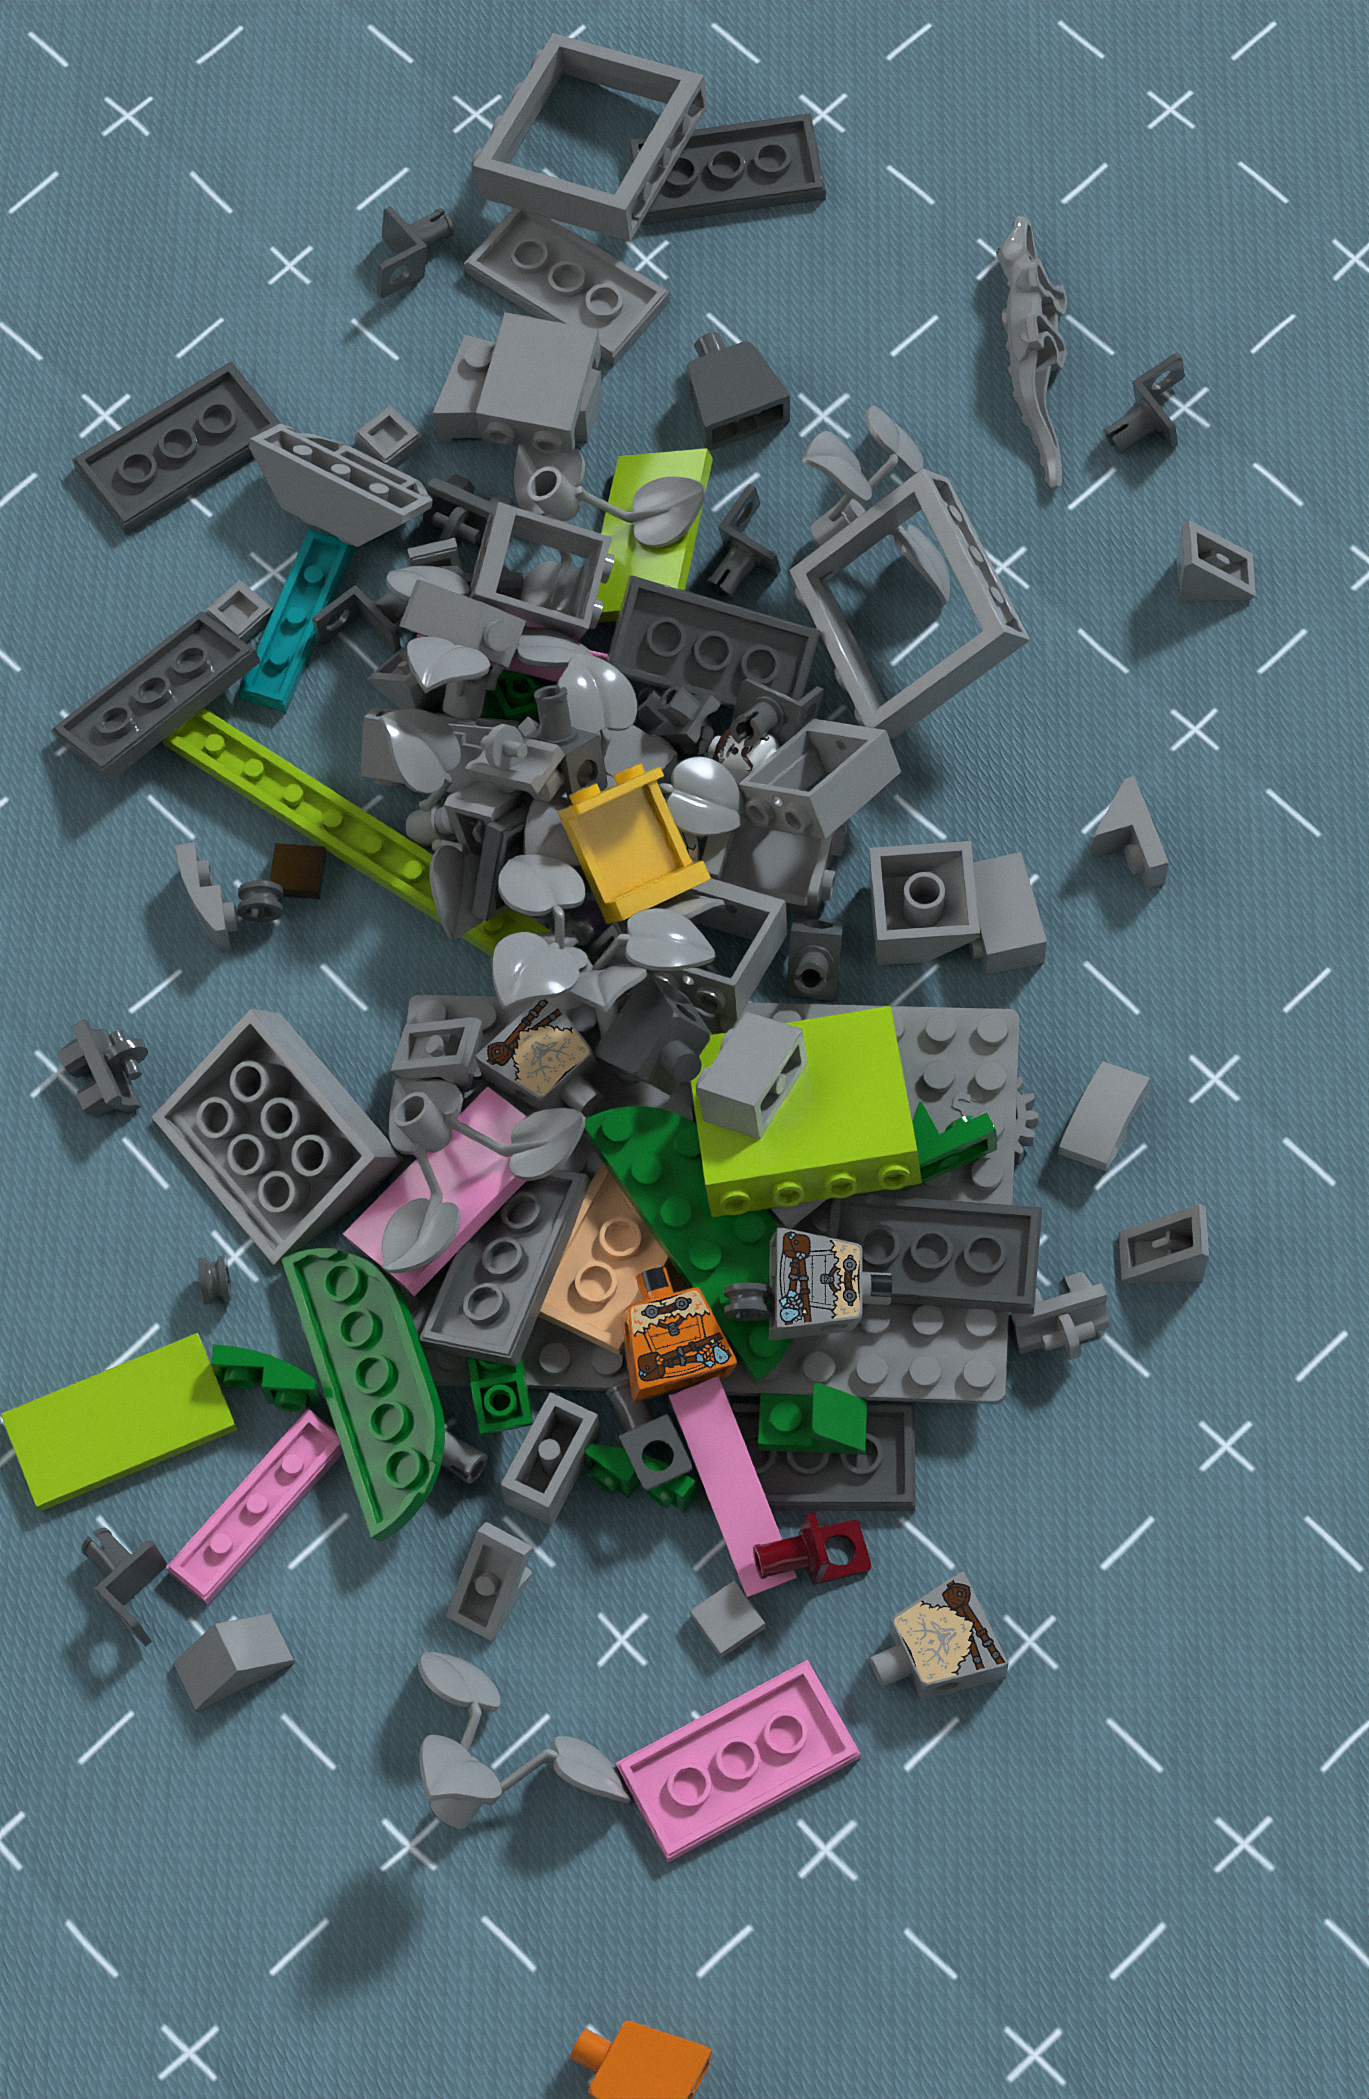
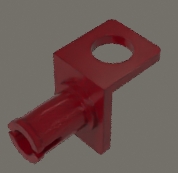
M815 1513L807 1514L801 1529L798 1531V1536L762 1545H753L754 1562L761 1579L806 1568L810 1574L812 1584L816 1585L869 1572L872 1566L862 1530L857 1520L819 1528ZM833 1537L846 1538L854 1547V1558L845 1565L831 1563L827 1556L825 1543Z

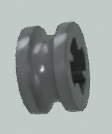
M256 880L246 882L238 888V896L242 900L238 905V914L243 919L253 922H269L277 920L283 915V905L279 902L283 898V888L279 884L271 881Z
M226 1255L218 1256L215 1262H209L206 1258H199V1279L204 1304H212L213 1299L216 1297H221L224 1302L232 1301L231 1280Z
M746 1282L730 1284L724 1288V1296L730 1299V1304L724 1307V1316L726 1318L738 1321H759L772 1316V1307L766 1303V1300L772 1297V1288L770 1286Z

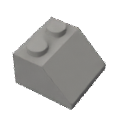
M971 841L869 848V884L877 966L929 962L980 938Z

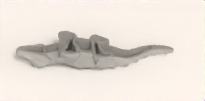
M1019 215L1012 220L1011 233L998 246L996 256L1004 270V275L1008 279L1007 285L1010 287L1007 308L1002 310V323L1008 334L1006 348L1009 351L1011 363L1008 371L1012 376L1014 400L1019 404L1023 414L1022 421L1029 427L1033 435V443L1038 447L1040 453V464L1044 467L1046 474L1044 480L1051 489H1056L1062 484V463L1059 444L1046 407V392L1050 372L1063 368L1067 356L1065 342L1058 332V317L1063 316L1066 312L1067 296L1063 284L1053 286L1048 280L1041 259L1037 256L1031 223L1027 218Z

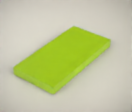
M707 448L618 456L608 503L626 512H635L633 498L637 490L652 480L668 476L691 478L701 483L707 489L713 458ZM703 505L690 529L675 543L660 548L647 547L635 538L633 533L635 522L628 523L607 512L605 513L601 534L611 537L608 554L614 555V563L606 584L600 582L596 599L603 601V607L598 623L617 621L628 578L631 575L685 591Z
M198 1333L1 1413L39 1512L237 1431Z

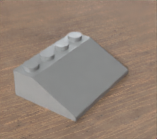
M250 1008L152 1116L153 1120L270 1262L278 1266L282 1263V1258L296 1253L369 1197L404 1160L283 1015L276 1012Z

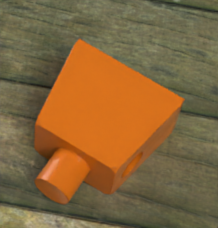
M625 2020L614 2042L585 2028L571 2052L570 2059L597 2073L588 2089L590 2099H693L713 2061V2051L705 2045Z

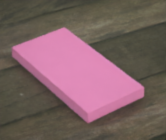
M487 1086L457 1119L500 1144L511 1145L513 1128L527 1116ZM454 1129L452 1130L451 1141L444 1149L434 1153L427 1151L426 1155L443 1194L441 1203H454L461 1211V1222L456 1237L444 1253L421 1268L402 1273H388L384 1271L413 1296L433 1278L526 1182V1180L517 1178L511 1172L509 1163L512 1156H501ZM417 1159L343 1233L354 1247L381 1269L384 1263L382 1238L390 1218L406 1203L418 1198L430 1200L431 1197L430 1188Z
M806 1660L616 1762L615 1765L667 1863L857 1761L861 1758V1753L809 1661Z

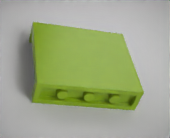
M891 1006L784 1023L802 1029L808 1063L761 1139L706 1122L703 1119L700 1098L696 1095L697 1081L702 1070L705 1067H711L720 1053L721 1044L726 1033L710 1036V1041L699 1055L702 1063L701 1071L691 1081L705 1186L712 1217L741 1215L748 1211L779 1206L791 1207L804 1202L829 1198H846L853 1194L884 1189L896 1190L904 1186L922 1183L917 1145Z

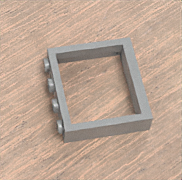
M552 33L543 50L540 49L536 52L531 70L525 80L516 85L512 101L505 113L496 118L491 136L483 149H478L473 157L471 172L475 176L478 196L493 202L631 241L708 108L704 75ZM562 74L667 103L614 195L509 164Z
M924 468L789 570L797 586L795 589L797 599L810 612L816 625L815 629L820 630L818 642L829 652L836 666L834 675L842 688L849 693L856 707L854 716L858 724L864 727L886 730L888 737L893 740L1030 641L951 482L947 477ZM923 509L983 631L885 702L827 581Z

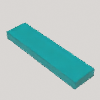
M308 529L256 649L261 662L246 673L238 691L241 700L284 713L287 712L317 642L312 618L334 601L355 552L354 545L343 543L336 536Z

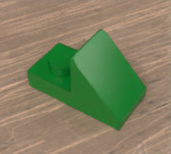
M920 1101L918 1103L912 1124L918 1151L921 1184L997 1150L996 1128L987 1112L975 1118L973 1116L961 1117L950 1123L946 1127L945 1132L939 1134L923 1102ZM921 1184L904 1186L900 1189L904 1193Z
M814 1383L813 1395L760 1393L758 1450L865 1455L867 1400L821 1383Z

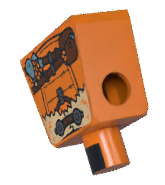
M665 1267L649 1269L638 1274L635 1278L642 1302L627 1306L622 1317L633 1402L689 1388L718 1376L720 1379L729 1377L737 1361L702 1291L699 1288H690L674 1293Z

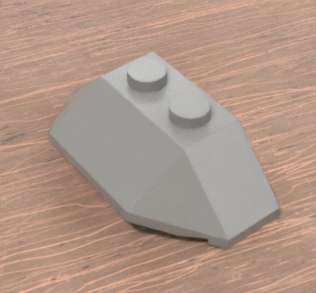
M278 424L250 438L249 448L280 507L299 517L304 523L317 526L337 536L343 543L358 547L432 507V498L427 494V490L421 481L344 443L315 434L295 433L293 427Z

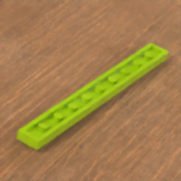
M205 708L201 709L162 740L164 746L311 841L325 847V850L441 924L430 884L429 869L433 854ZM509 908L488 921L481 922L461 937L493 957L497 944L506 936L520 932L538 934L550 932L551 930L528 915Z

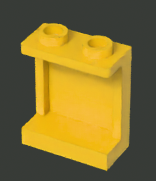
M639 763L613 775L616 785L600 791L597 783L569 795L572 805L557 811L607 924L623 921L637 912L649 909L711 879L704 861L693 863L657 783V779L664 776L660 766L644 771L642 764Z

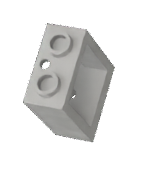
M498 502L488 515L470 585L469 598L526 620L525 626L558 630L579 640L589 628H596L601 615L603 601L596 598L600 582L606 584L614 563V555L608 554L611 537ZM510 535L586 558L571 616L496 593Z
M813 719L738 784V787L746 804V813L751 819L753 826L826 839L899 775L901 770L886 730ZM825 772H826V773H830V774H829L827 777H825L819 784H817L811 791H809V792L805 791V790H806L809 786H811L817 779H819Z
M711 878L679 895H699L724 900L725 909L713 907L689 920L696 927L700 924L753 941L731 979L698 968L675 971H653L646 969V971L683 992L694 1007L710 1014H719L738 1020L787 936L786 902L779 898Z

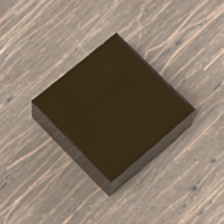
M275 843L270 881L279 884L283 888V897L320 899L327 855L325 847Z

